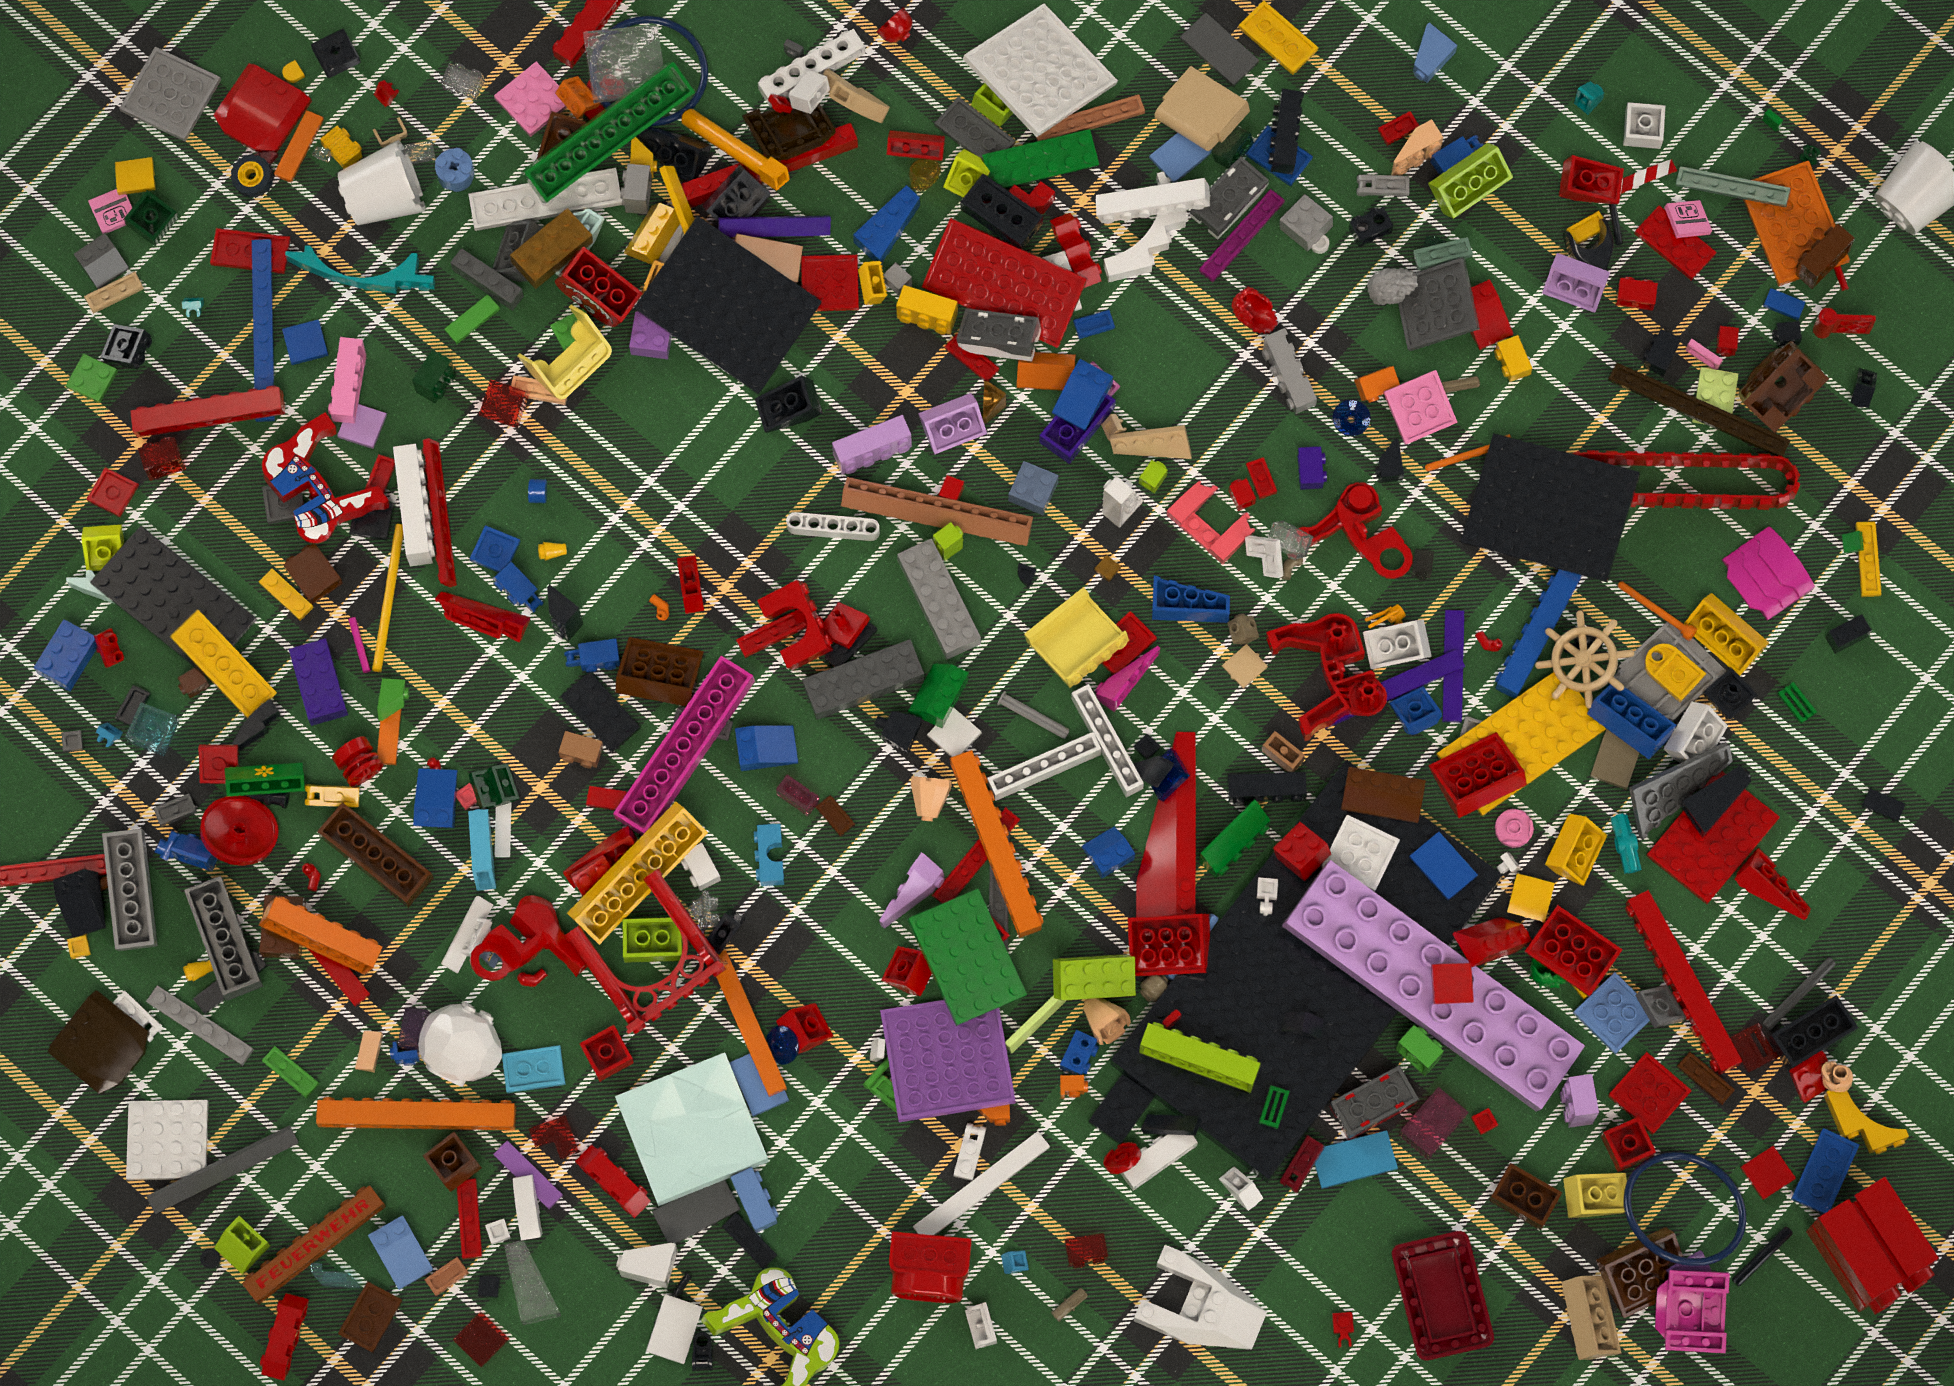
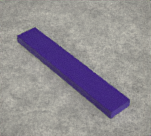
M830 216L731 217L718 219V230L729 238L735 237L736 234L751 237L830 236L831 228Z
M1445 610L1444 654L1457 649L1463 660L1464 611ZM1463 669L1443 677L1442 722L1462 723Z

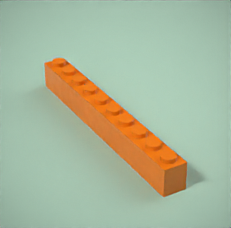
M971 750L951 757V768L1018 937L1021 938L1041 931V924L1044 923L1040 912H1036L1034 906L1037 904L1033 894L1030 895L1028 892V888H1030L1026 877L1023 878L1020 872L1023 870L1019 859L1016 860L1013 853H1016L1012 842L1009 843L1006 837L1009 835L1006 825H1002L1000 822L1002 816L999 808H995L993 804L995 798L992 790L987 789V777L979 769L981 763L978 755L974 756Z
M324 1097L323 1100H317L316 1124L318 1127L515 1131L516 1106L509 1100H501L500 1103H492L491 1100H480V1103H472V1100L453 1102L450 1099H442L441 1102H433L432 1099H421V1102H413V1099H401L400 1102L394 1101L391 1098H383L382 1101H374L373 1098H362V1101H354V1098H342L341 1101L335 1100L332 1097Z

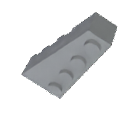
M1283 328L1265 336L1262 355L1265 361H1269L1271 365L1270 371L1273 377H1277L1281 393L1286 394L1288 398L1286 402L1289 409H1293L1295 414H1298L1316 406L1317 398L1308 377H1303L1302 375L1304 374L1303 366L1300 360H1295V348L1292 343L1288 344L1286 340L1288 333L1286 328Z

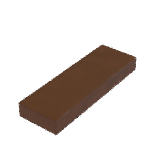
M1691 1052L1677 1065L1680 1071L1721 1105L1735 1091L1732 1086Z

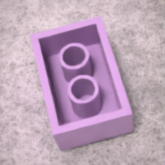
M1592 1074L1568 1077L1560 1092L1561 1103H1565L1566 1111H1563L1565 1123L1568 1122L1569 1128L1593 1124L1599 1114Z

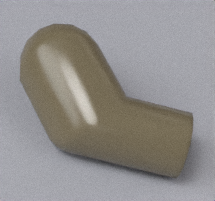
M1294 554L1283 563V576L1281 578L1290 580L1292 568L1301 566L1303 558L1298 554Z

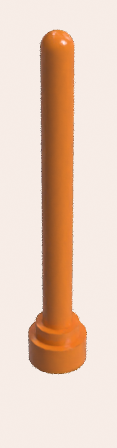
M1490 444L1426 464L1425 470L1432 471L1486 454Z
M1622 581L1618 583L1619 589L1680 630V633L1683 635L1682 637L1687 641L1694 637L1698 630L1696 627L1683 624Z

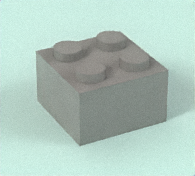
M627 164V170H623L624 187H621L620 194L622 206H625L627 213L647 214L652 186L650 166Z
M1305 194L1280 219V230L1307 252L1333 227V216Z

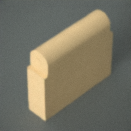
M1190 66L1162 97L1163 102L1155 112V119L1204 150L1210 151L1218 142L1222 143L1250 112V109L1245 99Z

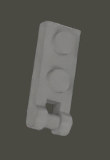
M1357 176L1358 196H1409V176ZM1366 183H1371V187H1366Z

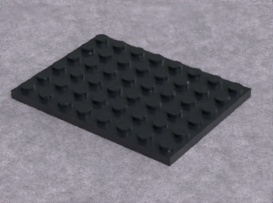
M697 216L635 305L634 310L759 395L822 301Z
M1493 433L1460 542L1608 583L1640 472Z

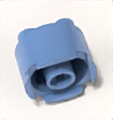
M462 149L446 150L435 160L437 178L443 188L459 192L471 185L475 174L470 156Z

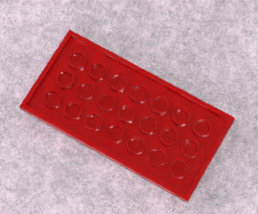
M950 218L922 288L942 297L955 300L958 304L969 309L1037 317L1041 327L1039 340L1059 348L1088 278L954 218Z

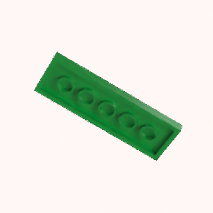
M1090 129L982 155V160L990 171L988 177L1003 188H1010L1014 184L1018 186L1099 166Z

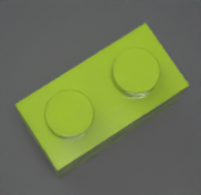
M951 522L933 535V542L944 561L963 549V532L957 525L954 526Z

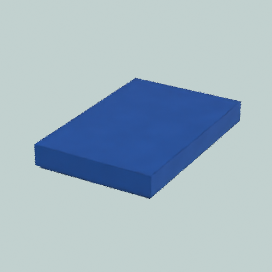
M1267 126L1246 152V156L1270 172L1271 164H1268L1269 153H1272V148H1269L1270 138L1274 137V132H1271V127ZM1298 146L1296 164L1292 175L1277 172L1270 173L1289 186H1292L1313 159V156Z
M1440 832L1436 833L1409 856L1447 900H1450L1478 876Z

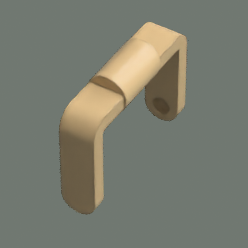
M400 117L397 120L403 133L390 137L384 142L381 141L376 129H373V133L381 147H386L395 141H401V139L407 137V130Z

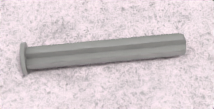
M1006 691L1001 695L997 705L1002 704L1063 739L1069 734L1068 728L1006 694Z

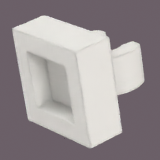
M1506 852L1500 856L1504 861L1497 866L1501 874L1506 873L1508 870L1516 873L1521 869L1511 853Z

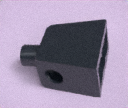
M892 711L888 719L877 716L874 726L883 730L881 739L908 756L921 728L922 718Z

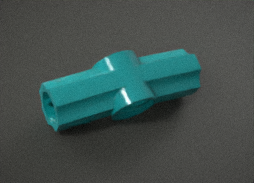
M1617 814L1611 817L1610 820L1615 834V848L1617 853L1620 854L1624 874L1641 871L1637 852V837L1632 833L1627 814Z

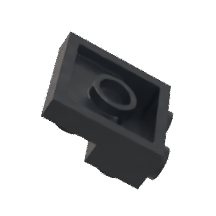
M113 324L100 358L103 361L118 363L122 367L138 370L139 366L145 362L144 353L146 348H149L152 344L151 335L144 329Z

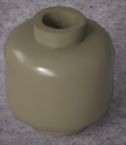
M1164 975L1148 976L1140 985V993L1148 1002H1157L1168 988L1169 981Z

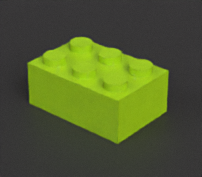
M671 918L623 919V959L625 963L680 960L683 950L682 936Z

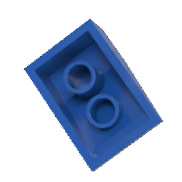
M1079 359L1052 414L1085 431L1111 388L1113 376Z
M748 726L735 728L741 771L798 764L793 726Z
M418 769L413 826L455 828L457 770Z

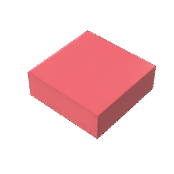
M470 783L456 792V798L465 810L477 803Z

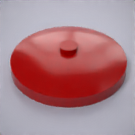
M226 796L214 801L205 810L200 823V836L204 846L214 857L228 864L245 866L258 863L270 855L277 842L278 825L272 812L261 802L246 796Z

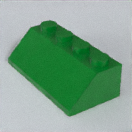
M1256 800L1245 808L1200 853L1199 863L1213 877L1217 878L1219 875H1225L1230 869L1228 866L1233 861L1235 863L1238 862L1243 856L1242 852L1246 848L1248 850L1251 849L1257 842L1255 839L1259 835L1264 836L1269 831L1270 819Z

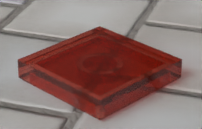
M481 1311L453 1339L481 1368L510 1340Z

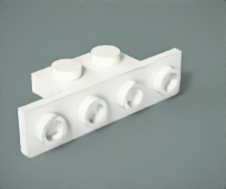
M480 896L475 897L441 962L443 966L455 973L459 972L466 957L470 956L473 949L481 944L491 931L492 922L486 918L493 904Z

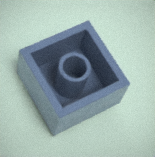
M1023 461L1009 492L1008 501L1044 515L1057 487L1059 475Z

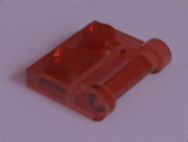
M1760 1023L1730 1037L1748 1073L1779 1058L1777 1052L1773 1051L1762 1032ZM1753 1033H1755L1767 1054L1764 1058L1751 1037Z

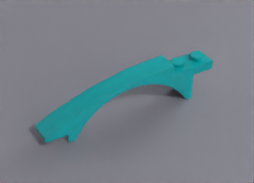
M305 245L304 252H285L287 261L303 270L337 283L364 290L397 294V287L404 290L418 288L422 291L435 289L436 282L434 276L418 275L419 258L417 253H411L401 265L387 273L374 277L358 278L343 275L330 269L317 257L311 246Z

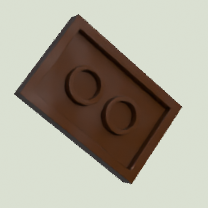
M367 1281L338 1335L374 1353L403 1300Z

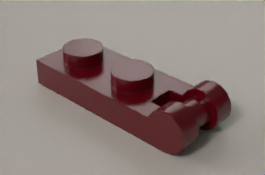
M1307 1135L1281 1178L1280 1184L1292 1188L1291 1191L1297 1194L1325 1146ZM1293 1173L1298 1176L1296 1181L1291 1179Z

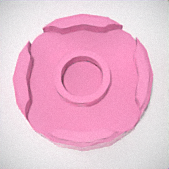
M1518 809L1504 811L1497 818L1494 827L1498 840L1505 846L1512 848L1527 844L1534 830L1531 818H1529L1527 813Z

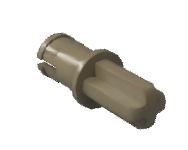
M1079 1288L1068 1299L1064 1298V1302L1051 1311V1314L1060 1322L1068 1313L1075 1311L1074 1308L1088 1297L1087 1293L1082 1288Z

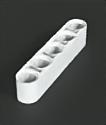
M794 512L789 514L786 519L787 529L794 535L874 541L880 534L878 522L868 518ZM792 521H799L800 524L798 526L790 525ZM812 522L819 524L816 528H811L809 525ZM830 524L838 525L835 530L828 528ZM850 525L857 527L855 531H849L847 528ZM869 527H874L876 531L873 533H869L866 531V529Z

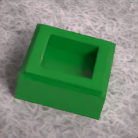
M1768 109L1764 113L1762 121L1777 132L1782 125L1783 119L1771 109Z
M1861 531L1842 534L1843 551L1845 554L1864 550L1863 534Z

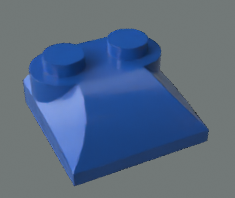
M1423 686L1389 702L1394 713L1402 723L1404 731L1410 735L1418 734L1434 726L1442 717L1441 710Z

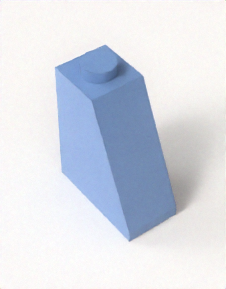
M1428 23L1413 68L1416 78L1426 83L1447 63L1457 50V45L1431 23Z

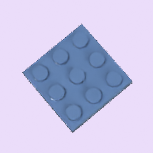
M1615 972L1573 1012L1615 1055L1650 1021L1635 996L1637 993Z

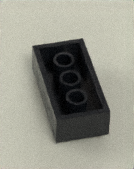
M1835 995L1771 1034L1768 1041L1789 1071L1821 1050L1824 1052L1849 1037L1859 1027L1839 997Z

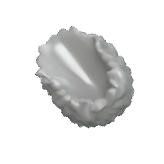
M1404 268L1382 269L1373 274L1367 282L1369 297L1377 305L1399 304V302L1405 299V295H1410V292L1418 287L1416 273Z

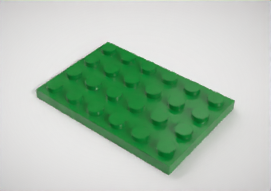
M979 889L907 919L956 1026L1027 995Z

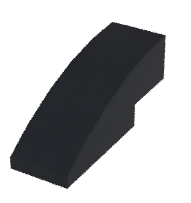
M271 699L260 705L243 723L236 734L232 745H238V752L269 733L266 725L281 716Z

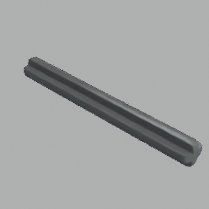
M1830 957L1827 958L1764 1020L1763 1025L1768 1030H1771L1836 965L1834 960Z

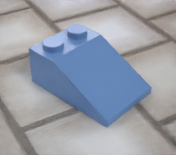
M403 1215L368 1235L399 1290L433 1271L430 1262Z

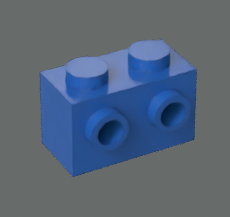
M1076 1030L1060 1063V1069L1072 1075H1083V1073L1087 1075L1091 1067L1089 1060L1091 1056H1096L1100 1047L1097 1046V1039Z

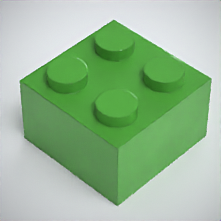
M1413 1025L1398 1042L1396 1051L1426 1076L1441 1059L1444 1052L1442 1050L1443 1047L1438 1041H1432L1428 1038V1034L1423 1028H1417Z

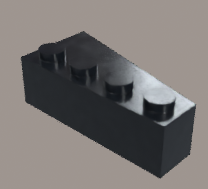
M1282 88L1278 104L1273 107L1272 116L1276 117L1271 125V132H1274V137L1270 138L1269 148H1272V153H1269L1268 164H1271L1270 172L1293 174L1298 142L1296 141L1300 131L1299 123L1302 114V107L1300 106L1304 98L1303 91Z

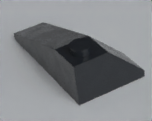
M651 126L636 136L661 161L660 163L663 166H674L678 178L685 181L698 178L708 163L711 144L699 139Z

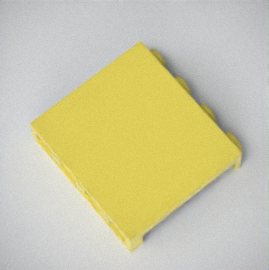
M1084 587L1024 634L1027 643L1069 688L1080 683L1084 676L1094 672L1099 664L1109 660L1113 653L1118 649L1124 648L1129 641L1127 632H1122L1090 598L1088 591Z

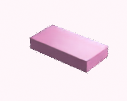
M1691 339L1686 347L1688 353L1710 368L1718 370L1721 366L1723 359L1695 340Z

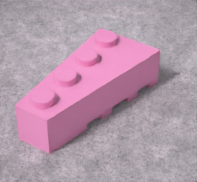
M340 337L337 366L334 372L335 381L331 389L332 403H329L328 414H331L333 422L355 423L367 356L363 339Z

